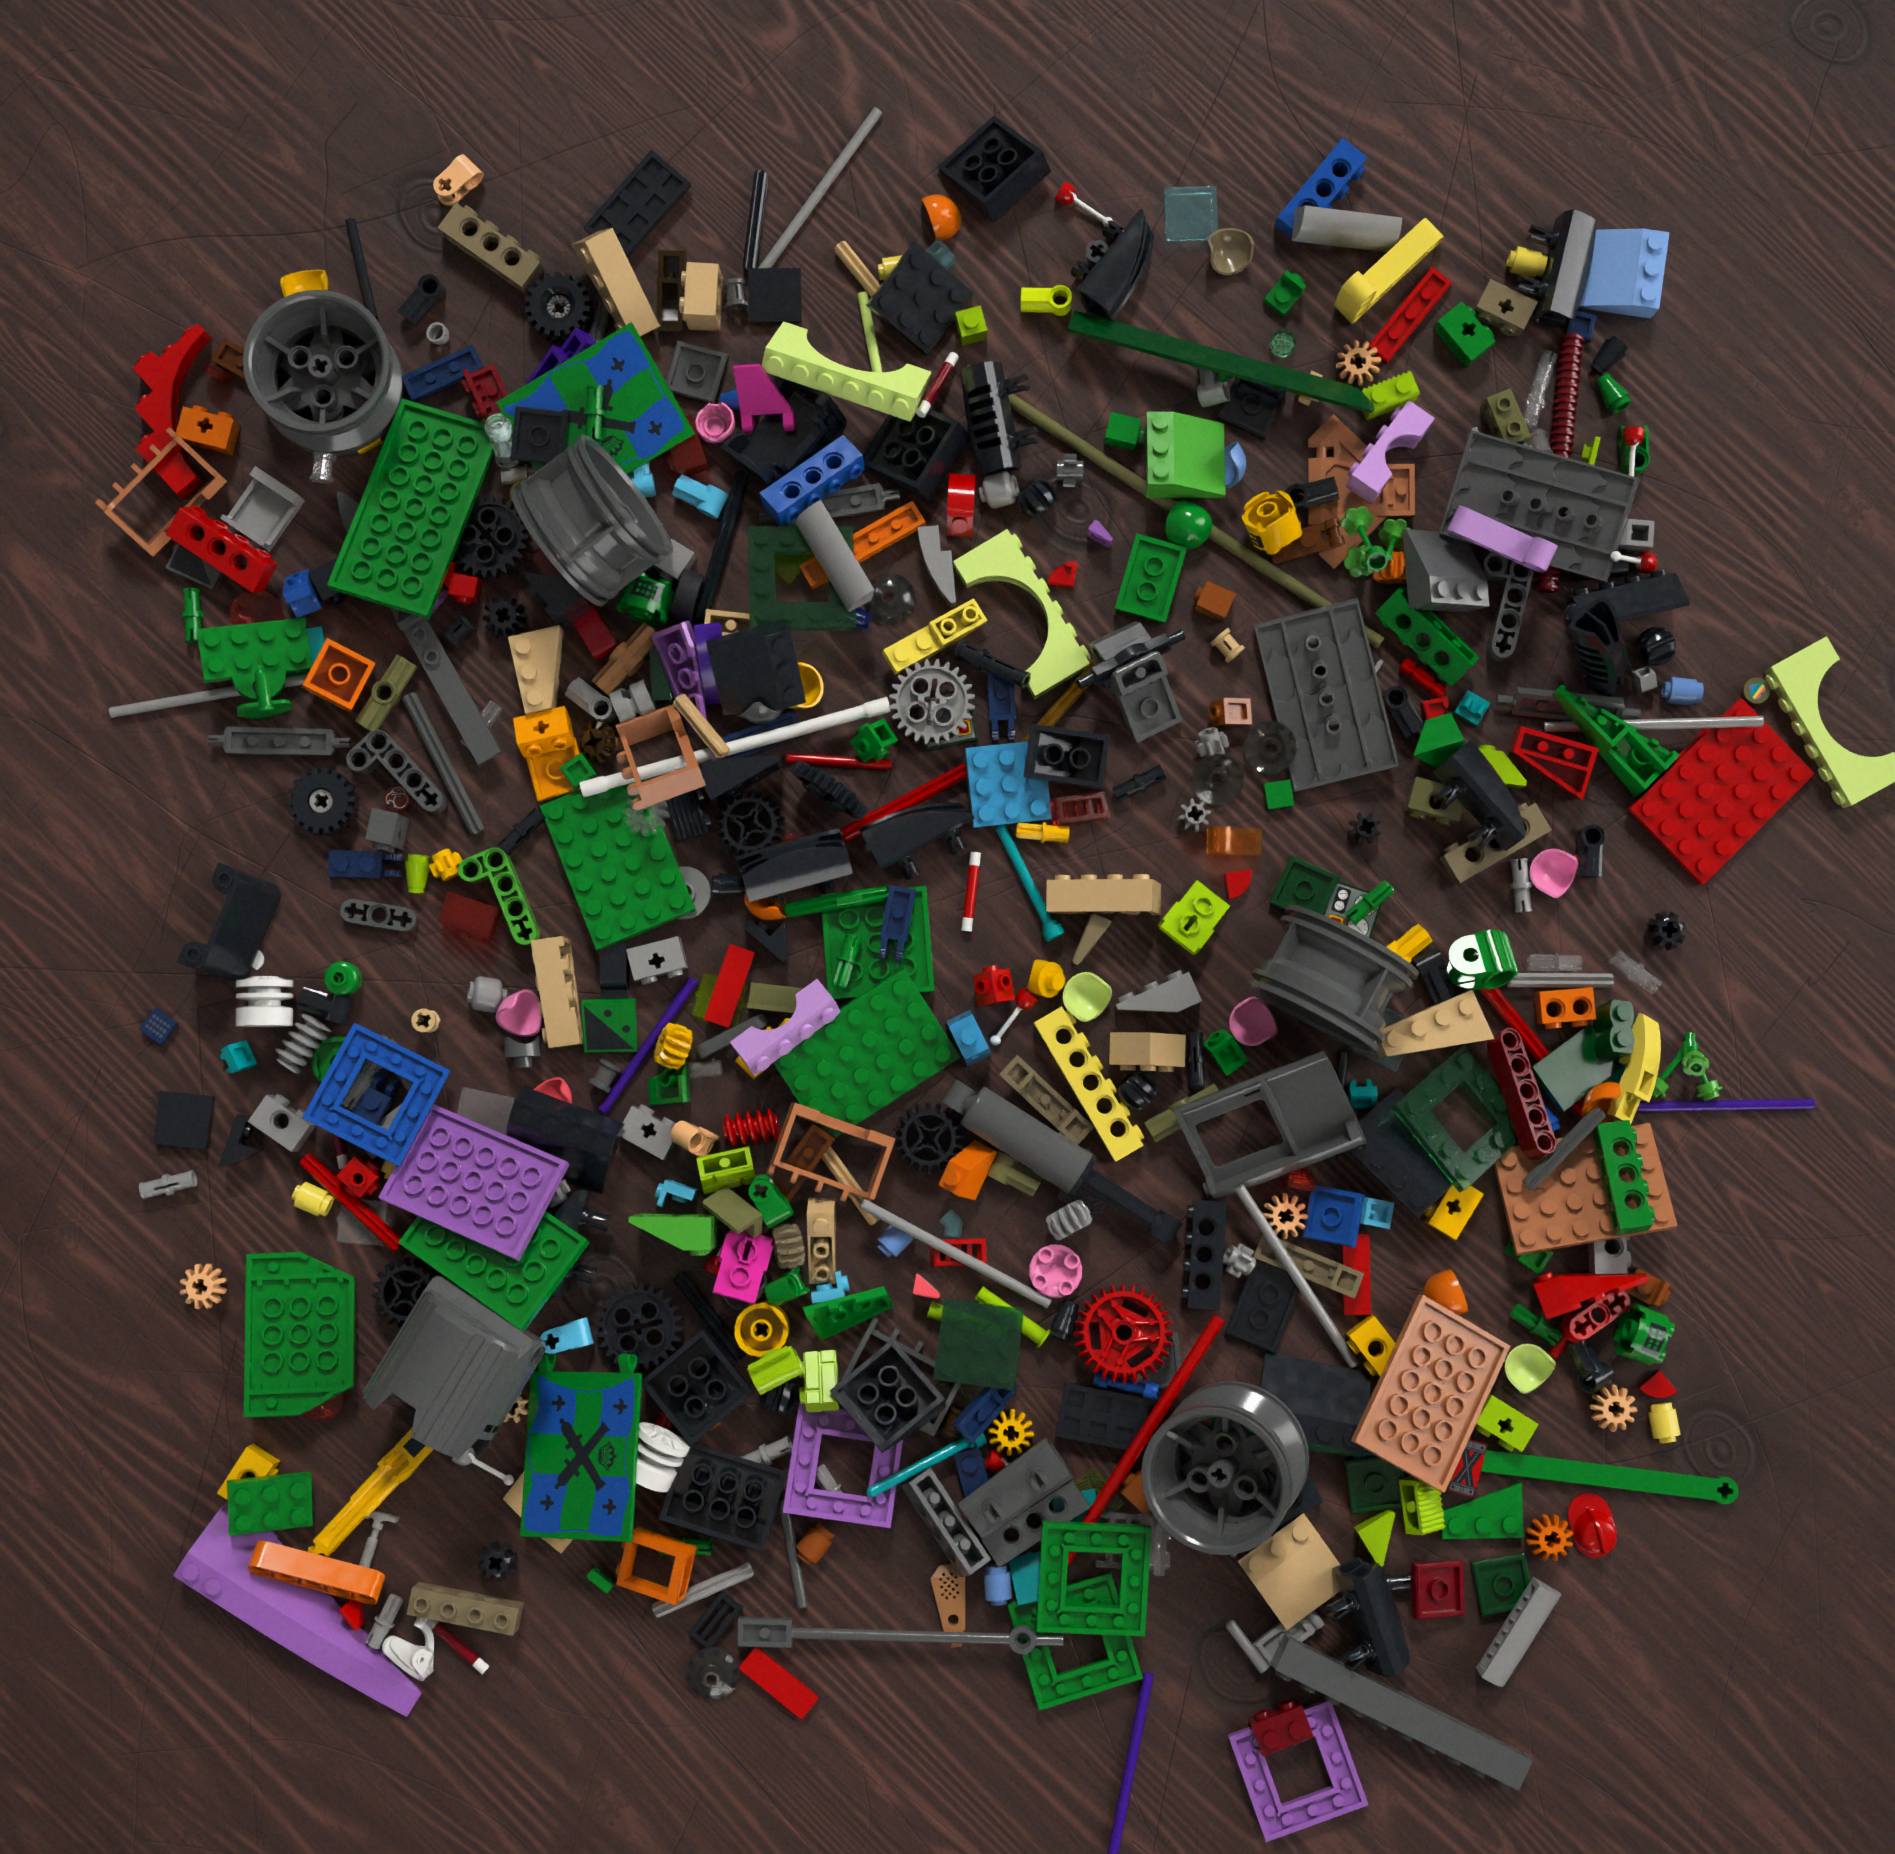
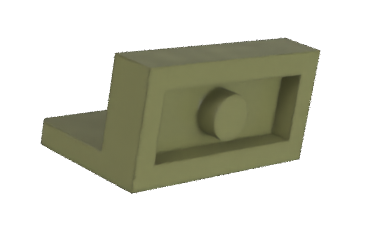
M751 982L749 1003H747L746 1008L794 1014L797 1003L795 994L803 988Z
M724 1186L703 1200V1207L735 1233L739 1234L742 1231H746L753 1238L762 1233V1214L727 1186Z

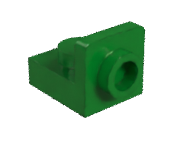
M1286 270L1282 274L1281 279L1264 298L1263 302L1284 318L1303 295L1306 288L1304 280L1298 274L1290 273Z
M1225 1029L1212 1033L1208 1040L1203 1043L1226 1076L1248 1062L1234 1037Z
M1511 1238L1504 1249L1507 1255L1515 1258L1538 1275H1540L1553 1255L1551 1250L1516 1256Z

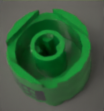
M642 573L623 588L616 608L620 613L623 610L629 612L628 618L643 624L645 622L651 627H657V624L661 623V626L665 627L675 596V592L672 590L673 584L664 579L653 580L648 578L647 574Z
M1636 1303L1630 1304L1629 1307L1632 1309L1629 1313L1624 1312L1621 1314L1616 1324L1613 1340L1618 1342V1348L1614 1347V1351L1618 1355L1645 1365L1661 1364L1666 1355L1664 1348L1667 1340L1674 1333V1323L1669 1322L1668 1317L1663 1313Z

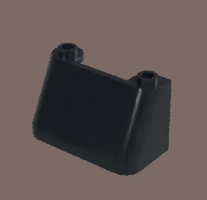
M780 377L776 387L794 410L796 417L794 431H784L782 413L767 414L756 426L752 434L746 437L742 433L736 432L726 439L721 449L763 486L769 487L838 439L844 432L847 423L845 416L832 398L823 391Z
M218 862L212 878L213 886L216 890L228 896L207 945L195 941L187 943L182 948L177 963L227 980H244L253 966L280 901L281 892L278 886L272 882Z

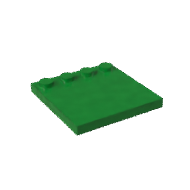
M926 886L906 887L916 889L907 943L904 944L901 963L895 962L894 955L898 941L888 940V951L885 960L878 959L882 940L880 934L887 900L822 912L827 989L834 1000L855 999L902 968L906 970L920 993L935 992ZM836 893L821 894V897H822V896H828V895H834V894H836ZM845 934H850L862 940L855 958L857 964L853 965L847 987L839 988L832 984L838 962L836 957L840 956Z

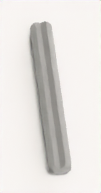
M1518 973L1514 977L1515 979L1507 983V986L1612 988L1614 978L1613 974Z
M746 1562L687 1588L686 1597L676 1605L659 1600L652 1604L653 1613L659 1618L751 1578L754 1575L752 1566L749 1562Z

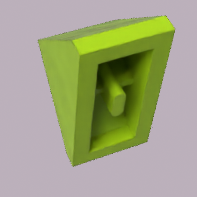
M1392 1509L1381 1510L1354 1527L1376 1564L1379 1563L1382 1567L1395 1518V1512Z

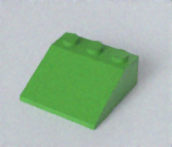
M1147 412L1145 423L1146 498H1225L1224 424L1177 412Z
M636 1214L629 1216V1223L681 1250H690V1255L705 1256L711 1253L712 1249L718 1247L719 1219L713 1214Z

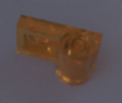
M1208 827L1207 855H1261L1262 828Z

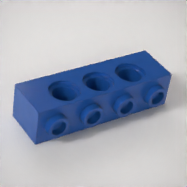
M1342 138L1278 215L1274 226L1292 240L1295 209L1302 206L1333 209L1331 205L1336 199L1341 201L1349 191L1348 184L1353 179L1357 181L1365 172L1364 164L1367 156ZM1341 170L1345 176L1337 177L1333 174V171ZM1323 189L1329 196L1321 197L1316 191Z
M844 435L840 436L760 492L763 508L783 528L788 523L796 521L798 516L808 507L828 495L836 493L849 480L857 478L865 470L863 455Z

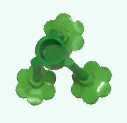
M1367 507L1350 508L1345 512V517L1340 520L1341 527L1345 529L1348 535L1359 533L1364 543L1359 548L1351 547L1348 550V557L1344 559L1343 564L1349 569L1351 576H1368L1373 571H1381L1387 566L1388 561L1393 559L1392 553L1394 548H1404L1402 530L1410 529L1407 527L1405 520L1398 519L1394 521L1393 519H1388L1384 522L1383 528L1380 529L1378 535L1384 541L1385 547L1388 548L1385 551L1383 547L1372 546L1365 533L1374 520Z

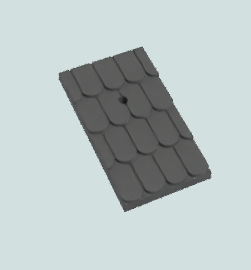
M1471 430L1439 534L1474 544L1447 531L1458 505L1464 506L1533 538L1540 537L1557 545V550L1549 566L1607 583L1614 562L1611 560L1610 555L1618 550L1640 479ZM1569 510L1568 515L1563 517L1564 511Z
M1358 598L1254 624L1277 722L1285 726L1284 730H1280V734L1285 741L1284 745L1286 744V759L1291 762L1288 767L1294 792L1399 766ZM1318 666L1324 667L1320 672L1315 670ZM1290 733L1294 735V740L1289 739ZM1293 747H1296L1295 755L1291 753Z

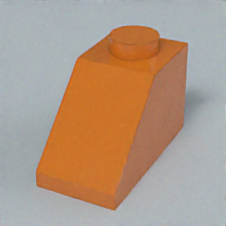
M973 1141L959 1152L956 1157L949 1160L938 1185L957 1196L976 1200L997 1151L979 1141Z

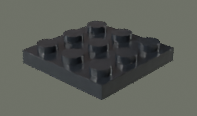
M912 242L866 306L927 356L955 320V312L963 309L974 292L916 242Z

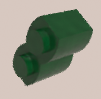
M1613 999L1598 1006L1595 1011L1596 1019H1594L1598 1031L1594 1043L1597 1057L1617 1060L1631 1054L1634 1048V1034L1631 1029L1634 1021V1009L1631 1001Z

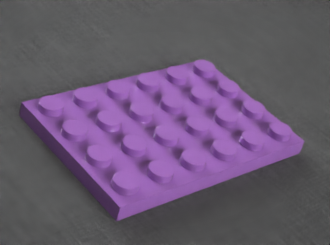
M434 1104L401 1167L395 1166L378 1198L519 1262L570 1164L565 1160Z

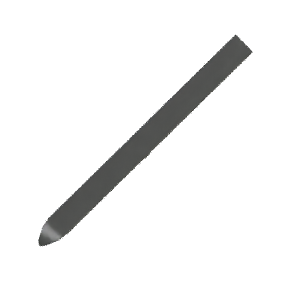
M338 491L339 513L348 532L360 503L346 493ZM390 608L397 619L398 627L406 635L477 764L480 766L502 753L428 619Z

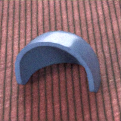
M1238 441L1224 448L1225 488L1234 487L1239 483L1246 471V456Z

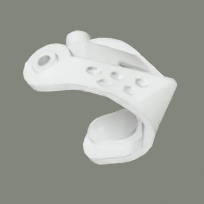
M417 1617L413 1625L420 1628L423 1632L425 1646L413 1645L392 1635L383 1642L382 1651L400 1669L413 1678L424 1681L434 1671V1636L430 1627L426 1625L428 1619Z

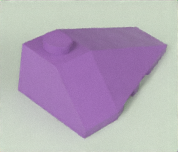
M688 620L651 634L674 697L676 698L681 694L687 695L707 720L695 633L690 621ZM682 716L688 734L695 732L691 725Z

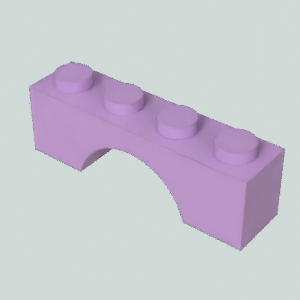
M1408 401L1403 409L1398 406L1390 417L1392 423L1389 427L1384 425L1375 438L1378 439L1376 444L1370 443L1362 453L1363 461L1360 464L1355 462L1347 473L1350 479L1346 487L1372 505L1392 476V472L1386 464L1385 452L1395 447L1414 449L1429 430L1435 418L1411 401Z
M818 979L795 994L797 1001L795 1012L784 1025L772 1030H760L751 1026L730 1041L739 1057L754 1076L766 1070L770 1064L781 1056L788 1054L800 1042L810 1038L814 1032L833 1021L841 1012L833 997Z

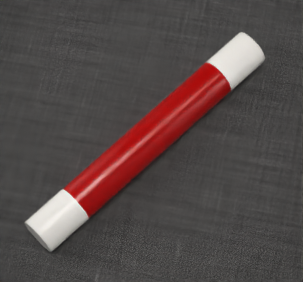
M970 852L961 931L972 932L981 857L979 852Z

